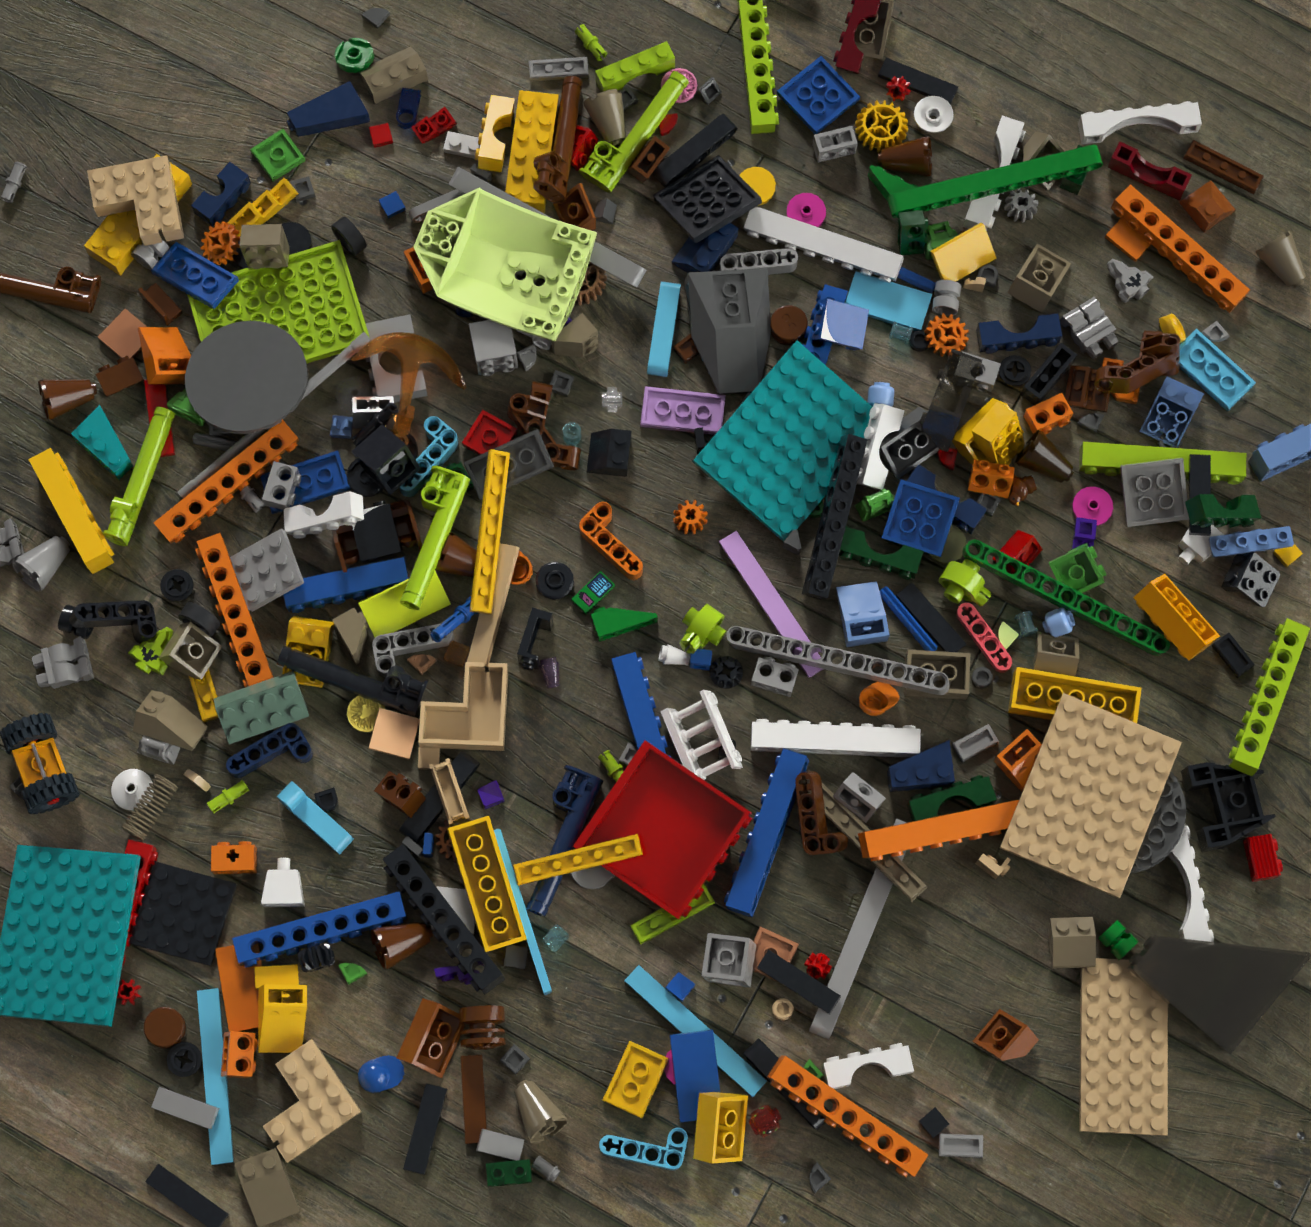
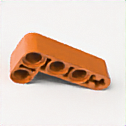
M607 502L597 503L581 519L579 524L580 535L628 579H639L643 573L642 561L605 528L612 520L611 506ZM605 510L608 512V515L600 517L597 513ZM590 524L594 527V529L592 531H586L583 529V527L585 525ZM601 538L609 540L606 545H601L598 541ZM619 551L622 552L624 556L618 559L615 558L613 554ZM630 566H631L632 568H634V567L637 566V571L634 570V569H633L632 571H630Z

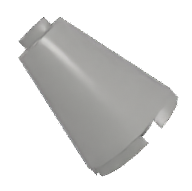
M55 536L15 558L12 561V566L17 574L21 572L24 576L22 580L35 591H42L69 553L70 544L64 537L61 536L59 538Z

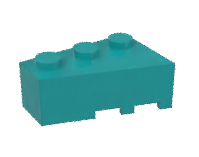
M99 405L71 435L82 448L120 480L133 467V464Z

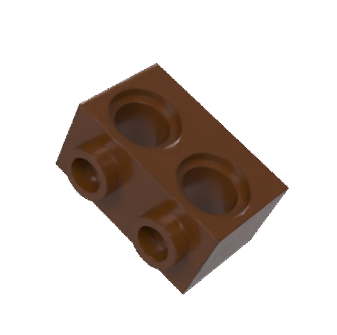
M389 771L374 791L385 802L411 818L426 799L421 793L422 788L413 781L409 784V780L402 774L398 773L395 775Z

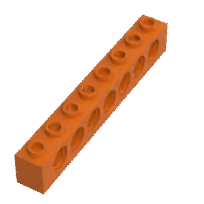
M1131 184L1114 200L1111 206L1114 214L1127 220L1128 226L1132 230H1138L1143 234V239L1147 243H1152L1160 255L1167 257L1176 269L1181 270L1192 283H1196L1202 288L1203 292L1207 296L1212 297L1220 308L1230 313L1246 297L1250 291L1247 286ZM1130 208L1136 209L1138 213L1131 211ZM1145 221L1150 222L1153 226L1147 225ZM1160 235H1165L1167 239L1162 238ZM1175 248H1180L1182 252H1178ZM1190 261L1196 262L1197 265L1191 264ZM1205 274H1209L1212 279L1207 278ZM1220 287L1225 288L1227 292L1222 291Z
M283 419L281 423L268 430L154 522L155 526L170 544L180 542L185 537L184 533L186 531L196 529L202 523L201 519L206 515L209 518L218 511L217 506L222 502L224 505L234 498L232 494L237 490L241 492L250 485L249 481L255 477L257 479L266 472L265 468L267 466L273 465L274 461L279 462L282 459L281 455L286 451L290 453L298 446V437ZM273 440H280L282 442V446L279 449H272L270 444ZM262 452L266 455L263 462L254 460L257 453ZM246 465L250 468L247 475L238 473L241 466ZM231 478L234 481L233 486L230 488L223 487L224 479ZM210 491L217 492V499L208 501L206 499L207 493ZM192 505H201V511L198 514H192L190 512ZM177 517L185 518V524L182 527L174 525Z
M221 533L198 540L199 548L195 550L199 560H203L205 563V567H202L206 579L210 578L212 585L209 586L212 597H217L219 604H216V609L219 616H224L225 623H222L226 635L230 634L232 638L229 645L233 654L237 653L239 660L236 661L239 672H244L245 674L244 686L248 687L274 678ZM212 556H220L217 562H210ZM225 574L226 578L223 581H217L218 575ZM229 592H230V593H233V596H232L231 599H229V600H224V599H223V596H224L226 593H229ZM232 612H240V615L237 618H230V614ZM246 630L247 633L244 637L239 638L236 636L238 631ZM246 649H253L251 656H243ZM253 668H260L259 674L255 676L250 675V671Z
M781 1055L767 1076L771 1080L770 1085L779 1091L784 1089L790 1093L788 1095L790 1099L798 1104L800 1101L806 1104V1110L815 1116L818 1113L825 1118L824 1122L833 1128L839 1127L843 1130L842 1135L852 1141L855 1138L861 1142L859 1146L869 1153L874 1151L879 1155L878 1160L886 1165L891 1163L897 1167L895 1171L903 1177H915L926 1160L927 1153L787 1056ZM792 1074L797 1078V1084L794 1087H791L788 1083V1078ZM809 1087L815 1090V1096L812 1099H808L806 1096V1091ZM828 1099L833 1103V1108L829 1112L824 1108V1103ZM845 1112H848L851 1116L850 1122L847 1124L842 1121V1115ZM866 1124L868 1126V1134L863 1137L860 1134V1127ZM883 1136L886 1139V1146L881 1149L878 1146V1140ZM899 1149H902L904 1152V1157L901 1161L896 1159V1152Z

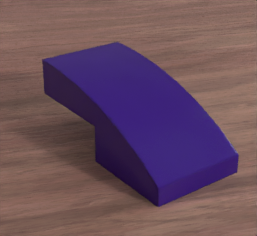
M1076 517L1072 549L1085 543L1089 547L1094 545L1097 520Z

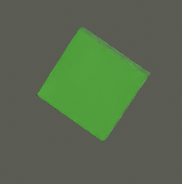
M281 129L250 149L272 182L306 161L284 129Z

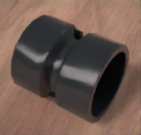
M69 604L66 605L59 617L58 629L69 634L74 632L75 636L88 639L94 627L75 628L72 626L69 616L75 607Z

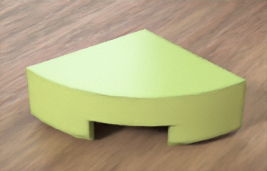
M1003 621L998 630V639L1007 650L1019 634Z

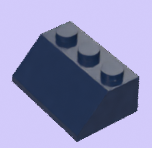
M729 223L696 244L689 237L672 260V264L687 273L714 271L719 265L721 258L726 255L738 238V227Z

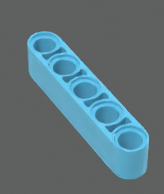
M661 281L647 368L648 375L667 377L681 284Z

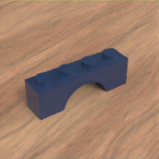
M1058 313L1038 316L1035 326L1024 333H1013L1006 330L999 320L978 323L976 329L979 350L987 354L1005 349L1006 351H1015L1022 347L1033 349L1039 345L1052 347L1057 345L1062 338Z
M918 464L907 481L936 490V475ZM969 498L958 504L953 523L962 532L972 534L984 517L987 509Z

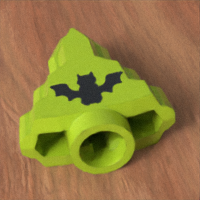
M165 627L158 631L151 640L142 642L140 645H134L128 654L137 660L135 666L148 675L151 671L164 675L168 665L160 660L159 656L173 636L174 631L169 627Z

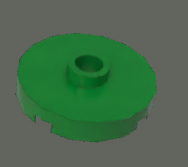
M350 38L349 41L345 43L343 41L338 45L334 56L337 66L341 70L348 73H357L367 69L372 64L374 52L367 40Z

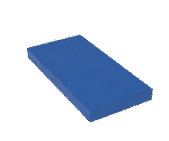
M175 242L151 269L153 275L212 309L219 305L239 281L236 275L178 242Z
M338 450L291 465L298 467L299 473L302 476L299 487L296 486L294 491L296 498L293 506L303 505L350 490ZM270 472L260 476L264 490ZM284 474L281 480L286 481L291 475ZM279 493L275 496V499L281 500L285 494ZM270 507L272 514L284 511Z
M712 1029L669 1035L680 1122L697 1120L699 1093L720 1092Z

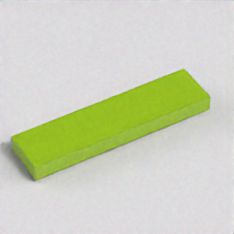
M705 884L702 886L704 892L698 900L694 898L690 904L693 908L686 918L682 916L681 919H677L663 908H660L630 925L640 945L715 904Z

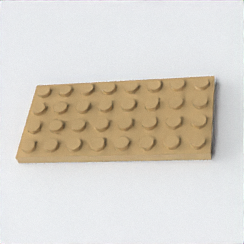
M1096 958L1095 967H1081L1079 1132L1168 1136V962Z

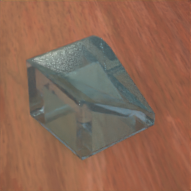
M555 924L543 938V943L553 952H557L569 938V934L558 924Z

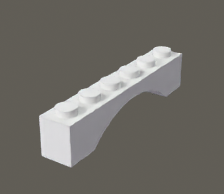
M1186 101L1177 105L1167 103L1158 107L1148 105L1139 109L1105 110L1101 113L1086 112L1080 116L1078 127L1081 145L1101 143L1116 130L1136 124L1157 125L1177 134L1197 133L1202 122L1198 102L1191 103Z
M1005 116L1001 117L994 137L999 167L1011 165L1012 159L1016 160L1020 148H1017L1018 141L1022 142L1026 133L1023 130V122ZM1000 193L971 201L963 227L970 229L979 223H983L986 231L987 228L992 229L995 220L992 214L994 210L998 211L1002 201L998 199Z
M1184 826L1179 842L1168 855L1181 873L1186 887L1187 908L1183 924L1179 930L1183 953L1208 949L1212 946V942H1214L1213 932L1209 930L1207 924L1209 913L1203 906V900L1205 899L1204 891L1202 888H1199L1198 884L1200 879L1199 870L1194 866L1195 851L1193 846L1189 844L1190 829L1188 826Z

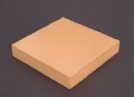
M379 708L368 749L409 760L420 719Z

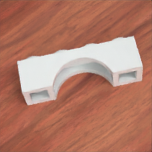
M874 403L870 410L868 427L864 432V437L868 440L857 484L880 490L884 488L888 469L885 468L880 460V445L886 435L899 431L904 410L885 404Z
M351 491L334 495L329 508L319 516L315 515L313 509L303 505L284 509L285 531L287 534L293 535L294 538H304L307 534H320L322 530L326 529L336 530L339 526L355 525L357 521L364 520L363 496Z
M902 1043L890 1045L888 1050L882 1051L881 1047L868 1050L869 1054L860 1055V1052L847 1054L848 1058L839 1059V1056L827 1058V1062L822 1064L826 1084L833 1089L848 1087L851 1084L854 1072L859 1067L868 1064L880 1066L890 1077L913 1073L914 1069L909 1047L903 1046Z

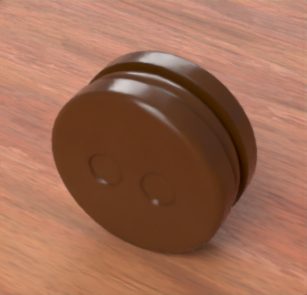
M786 305L778 308L773 313L770 321L771 335L778 343L793 345L796 340L800 342L805 337L808 320L800 308Z
M170 1007L154 1009L148 1014L144 1022L146 1038L150 1043L159 1048H172L182 1041L186 1033V1023L183 1016Z

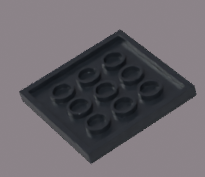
M719 155L653 195L654 201L695 244L762 203L761 197Z
M155 861L129 944L212 967L216 954L215 949L218 948L237 884Z

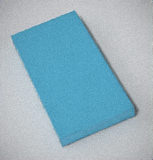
M855 271L845 303L869 309L868 317L919 331L922 329L932 294L894 282L887 283L879 280L877 277L866 276Z
M1197 328L1180 344L1179 368L1227 412L1256 384L1250 376Z

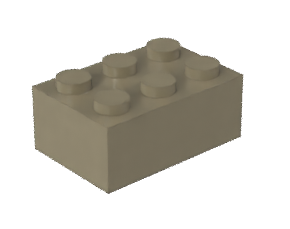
M907 650L905 664L945 673L949 679L950 688L944 695H935L904 688V696L967 699L970 682V653ZM917 675L913 681L921 683L925 677ZM937 680L934 683V686L937 688L945 685L943 680Z

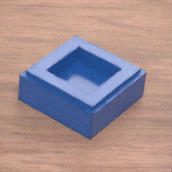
M396 191L379 199V203L388 219L406 210Z
M425 833L423 856L425 858H432L434 836L432 833Z

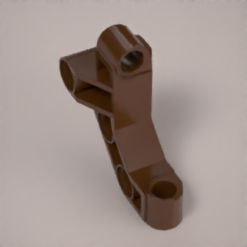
M1144 330L1139 357L1123 366L1114 365L1098 368L1094 384L1095 388L1100 392L1127 394L1161 375H1176L1179 372L1180 337L1176 334L1163 333V331Z
M533 381L530 395L517 393L510 398L507 409L508 417L515 422L523 435L529 433L528 429L530 427H536L539 430L547 451L551 450L556 455L554 458H551L554 467L571 471L578 470L581 449L574 446L556 444L544 427L553 385Z

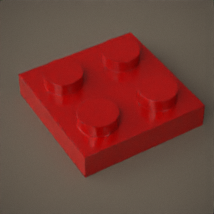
M482 409L462 441V446L481 455L490 449L512 441L518 429Z

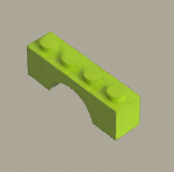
M666 41L596 70L595 81L600 92L612 89L619 91L629 81L640 75L648 73L660 75L674 69L675 56Z

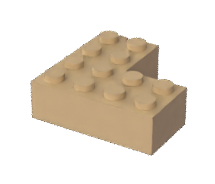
M167 155L87 170L93 207L98 217L136 210L139 233L144 246L162 243V238L159 234L160 230H162L166 242L184 238L172 168Z
M465 662L463 703L421 701L419 746L440 749L504 751L508 687L507 663H488L489 672H485L484 663Z
M313 1039L275 1064L299 1099L297 1103L263 1125L273 1143L279 1142V1145L276 1147L287 1163L362 1112Z

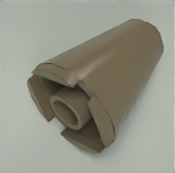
M612 89L598 93V97L594 100L591 97L587 98L583 104L604 140L618 147L626 138L621 90Z
M1291 231L1262 247L1261 250L1255 251L1257 256L1288 287L1293 286L1295 289L1305 283L1303 279L1306 277Z
M524 1080L517 1084V1089L514 1093L527 1137L531 1143L542 1142L545 1140L543 1136L550 1134L552 1137L567 1125L566 1120L568 1119L566 1115L533 1081Z

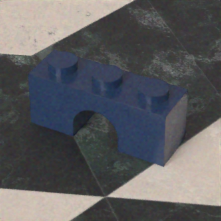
M230 161L217 175L220 185L225 188L223 193L218 196H212L203 191L191 205L194 213L212 227L215 225V222L219 223L223 219L224 213L229 208H232L236 204L237 198L250 187L251 182L248 174Z

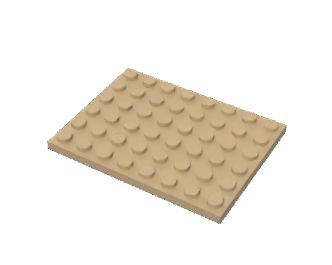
M1063 693L1000 849L1119 899L1182 742Z

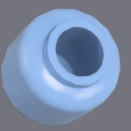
M874 382V385L868 388L867 402L872 407L874 403L892 407L895 390L893 387H890V383Z
M1062 607L1047 612L1045 614V621L1042 624L1046 633H1050L1053 637H1059L1072 632L1075 620L1071 611H1067Z

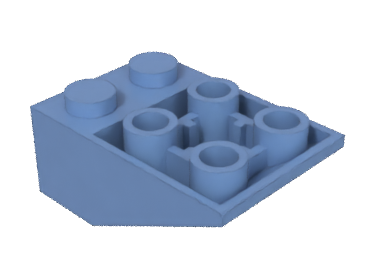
M1166 376L1140 432L1158 441L1162 440L1160 436L1165 433L1166 437L1162 440L1163 443L1177 448L1204 393ZM1169 432H1173L1176 437L1173 439L1168 435Z
M877 581L836 587L846 647L888 641L889 629Z

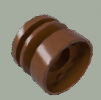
M485 1005L459 1009L460 1024L470 1026V1029L460 1032V1036L470 1037V1039L460 1041L461 1047L473 1050H487L506 1045L505 1038L496 1037L505 1034V1029L495 1028L496 1024L505 1022L503 1006Z

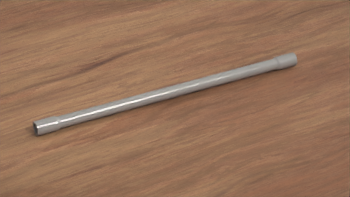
M365 332L360 334L345 350L308 380L303 398L372 341ZM266 428L244 435L197 477L178 491V494L185 498L263 434Z

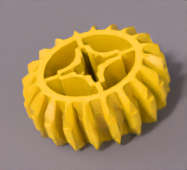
M876 100L874 106L869 102L867 108L863 107L861 109V113L857 115V120L855 121V127H857L855 133L858 134V140L863 141V147L870 145V151L873 148H877L879 153L883 148L902 143L908 132V126H906L908 120L905 119V112H900V106L893 108V102L890 105H886L885 100L882 104H879ZM872 118L873 124L867 129L866 122ZM896 124L897 131L891 135L890 129Z

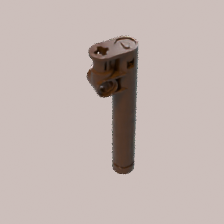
M567 76L563 80L553 151L534 158V167L538 178L534 182L533 188L552 203H562L566 200L583 81L576 76Z
M63 267L59 270L54 285L0 272V293L86 313H92L101 286L100 275L95 277L86 276L84 273L75 271L71 267ZM68 276H73L70 281H65Z

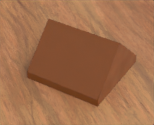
M578 183L566 193V200L564 202L553 203L560 221L591 231L596 229V217L582 183Z

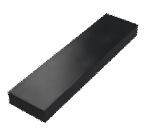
M889 58L885 59L878 74V77L890 82L893 76L897 79L904 76V80L910 82L907 89L927 97L938 96L944 98L950 105L959 87Z
M1190 454L1189 499L1199 494H1211V455ZM1189 519V535L1210 536L1211 526L1200 527V525H1191Z
M912 582L896 595L898 600L944 652H958L966 646L965 641Z
M770 950L767 951L757 966L758 970L829 1015L841 998V995Z
M426 1083L404 1163V1170L425 1175L448 1089Z
M160 1164L155 1167L145 1181L207 1227H221L230 1215Z

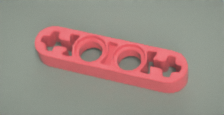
M962 603L956 612L958 620L992 667L999 673L1007 672L1012 666L1011 656L977 609L971 603ZM963 608L971 611L969 616L973 621L970 625H968L969 617L962 615ZM980 624L983 626L984 632L982 634H975L972 627ZM987 641L995 643L996 649L994 651H988L985 648ZM999 650L1001 651L998 655L1000 659L1007 660L1006 667L998 665L999 659L997 656L992 658Z

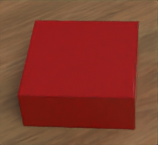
M388 123L369 127L374 148L393 144Z

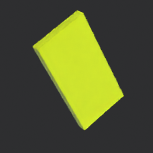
M434 571L419 610L409 609L400 603L409 579L358 603L374 638L379 635L394 633L451 605L436 571Z

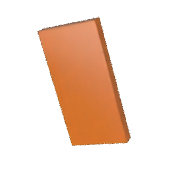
M259 943L253 946L252 951L254 953H260ZM234 945L216 948L215 952L229 1031L242 1032L257 1029L259 989L255 990L254 967H262V960H258L255 966L245 968L244 965L240 966L238 963Z

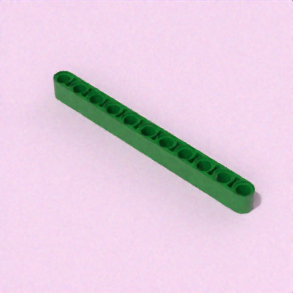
M1089 145L893 193L887 197L892 218H898V212L930 211L1093 171L1102 167L1103 162L1098 146Z
M971 540L963 547L962 554L965 559L973 561L981 568L1060 608L1063 607L1067 611L1070 610L1073 615L1151 655L1159 656L1168 651L1170 647V641L1163 634L979 540ZM969 546H975L978 554L972 555L969 552ZM987 556H994L996 564H990L987 561ZM1006 565L1014 567V574H1009L1006 571ZM1025 574H1029L1032 576V584H1029L1024 580ZM1046 583L1051 586V593H1046L1043 590V584ZM1062 593H1066L1069 595V603H1066L1062 600ZM1083 602L1088 605V612H1083L1080 609V603ZM1099 612L1106 614V622L1099 619ZM1118 621L1125 624V631L1118 629ZM1136 631L1143 633V641L1136 638ZM1155 640L1162 643V650L1155 648Z

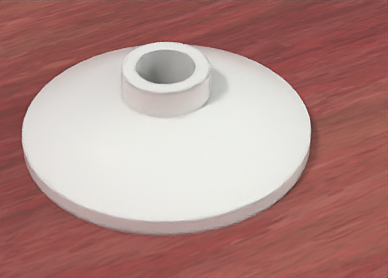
M928 96L917 103L914 110V119L922 130L929 133H939L951 125L953 109L944 98ZM933 115L936 119H931L930 116Z
M128 769L121 772L112 784L111 794L113 800L122 809L134 811L133 807H137L136 803H140L138 799H142L141 795H145L144 791H148L146 787H150L149 783H153L151 778L144 771L138 769ZM130 785L135 786V789L132 792L128 791V787Z

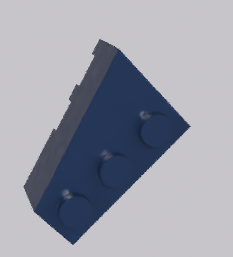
M950 740L890 766L887 771L889 792L949 787L953 784L955 778Z

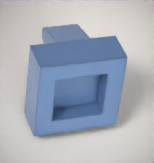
M333 415L331 437L351 439L353 417Z

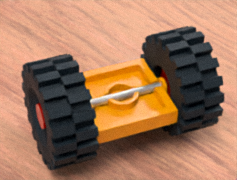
M39 713L37 715H30V717L25 716L21 720H15L12 724L9 723L1 729L0 736L6 753L13 755L24 785L21 794L29 814H42L46 811H53V809L70 804L69 802H73L76 800L75 798L79 797L80 793L73 774L66 773L54 739L57 738L58 734L50 714Z

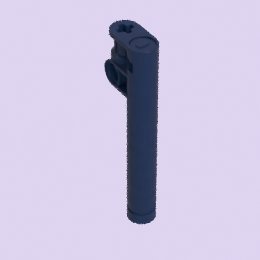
M564 766L566 772L562 781L558 783L552 797L555 807L567 812V815L549 856L575 849L573 845L583 831L604 782L602 779L575 767ZM562 793L568 796L567 801L563 803L558 802L556 799ZM563 875L537 881L526 910L545 917Z

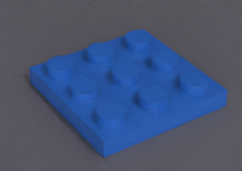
M822 56L777 90V95L814 134H818L860 100V96Z
M901 479L882 539L941 557L960 498Z

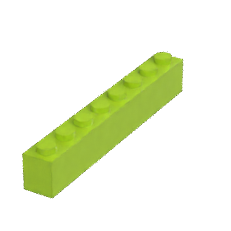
M1083 442L1080 447L1079 471L1089 475L1105 473L1107 476H1116L1121 474L1120 465L1183 458L1185 479L1189 481V455H1211V483L1227 481L1228 484L1235 485L1240 482L1242 483L1246 477L1247 453Z

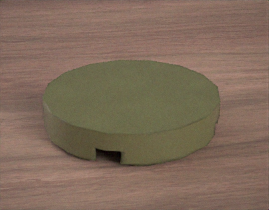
M951 525L942 556L939 557L928 553L929 557L943 565H948L951 561H959L963 556V547L967 544L965 535L958 527Z

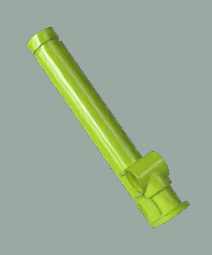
M673 71L620 147L616 148L606 141L598 142L589 157V162L584 168L579 169V173L605 192L611 193L679 98L683 89L689 84L688 79L681 73ZM601 150L608 151V154L605 156H601L598 153Z
M156 407L123 499L114 497L110 506L111 522L108 530H104L103 535L114 544L128 546L169 434L171 422H173L175 413L169 409Z
M432 466L430 481L426 483L421 491L422 506L436 513L400 600L403 606L412 610L420 609L470 483V479L467 476L440 466ZM433 495L436 498L434 500H427L425 497Z

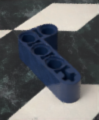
M289 723L231 756L226 762V768L233 777L241 778L288 750L292 752L295 759L300 763L309 762L313 757V751L300 728L294 723ZM289 731H297L295 738H287ZM272 741H277L279 746L274 750L269 749V744ZM307 748L308 752L305 756H298V750ZM253 752L261 753L257 760H251L250 756ZM243 758H246V760L248 761L249 765H246V763H245V761L243 760ZM238 763L240 769L236 770L234 764Z

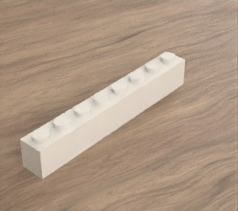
M754 207L749 211L744 225L745 231L748 232L747 235L758 238L761 236L766 238V241L771 244L777 245L779 242L785 244V248L795 251L796 249L803 250V254L810 257H815V255L821 256L825 262L831 264L834 261L841 263V267L848 270L853 268L861 270L860 273L871 277L872 274L880 276L879 280L890 283L891 280L896 282L904 260L902 255L759 207Z
M757 719L756 722H752L751 751L782 752L784 748L797 753L910 758L920 753L921 729H915V726L912 725L894 728V725L891 724L873 727V724L869 723L853 726L852 723L832 725L831 722H819L818 725L811 724L809 721H798V724H794L788 720H778L777 723H770L767 719Z

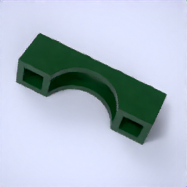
M1199 494L1185 501L1191 525H1200V527L1214 525L1215 528L1228 525L1229 528L1242 525L1243 528L1253 526L1255 521L1261 519L1255 495H1240L1226 502V508L1217 501L1214 494Z
M846 526L839 557L847 561H851V559L859 561V564L865 567H877L884 573L893 572L899 574L898 576L903 579L910 580V578L915 579L924 551L903 545L900 550L893 554H879L868 546L864 532Z
M978 775L971 778V782L963 784L962 781L951 784V788L945 790L940 787L930 791L931 794L923 796V794L912 796L907 804L912 821L937 817L939 807L949 800L965 801L973 809L995 804L997 798L989 776L983 777Z

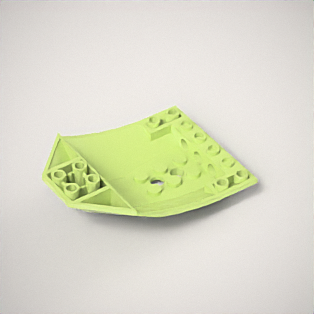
M479 187L429 210L414 244V250L437 297L493 322L555 342L572 312L585 279L597 232L538 214L499 198ZM518 271H524L526 277L523 280H517L515 274ZM542 278L545 280V283L542 286H536L534 284L535 280Z

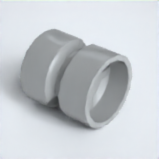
M162 240V243L144 246L142 242V245L136 246L131 255L139 264L151 270L158 263V257H163L169 250V246L164 240Z
M952 280L937 281L934 291L936 297L933 299L932 311L938 315H942V313H945L946 316H950V314L956 315L959 308L957 297H960L961 285Z

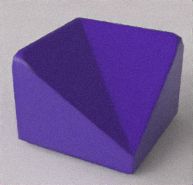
M497 780L478 789L485 809L505 802Z

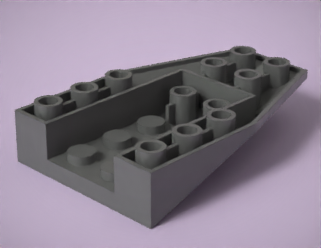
M768 269L688 273L685 279L691 338L718 394L751 393L761 382L771 336Z

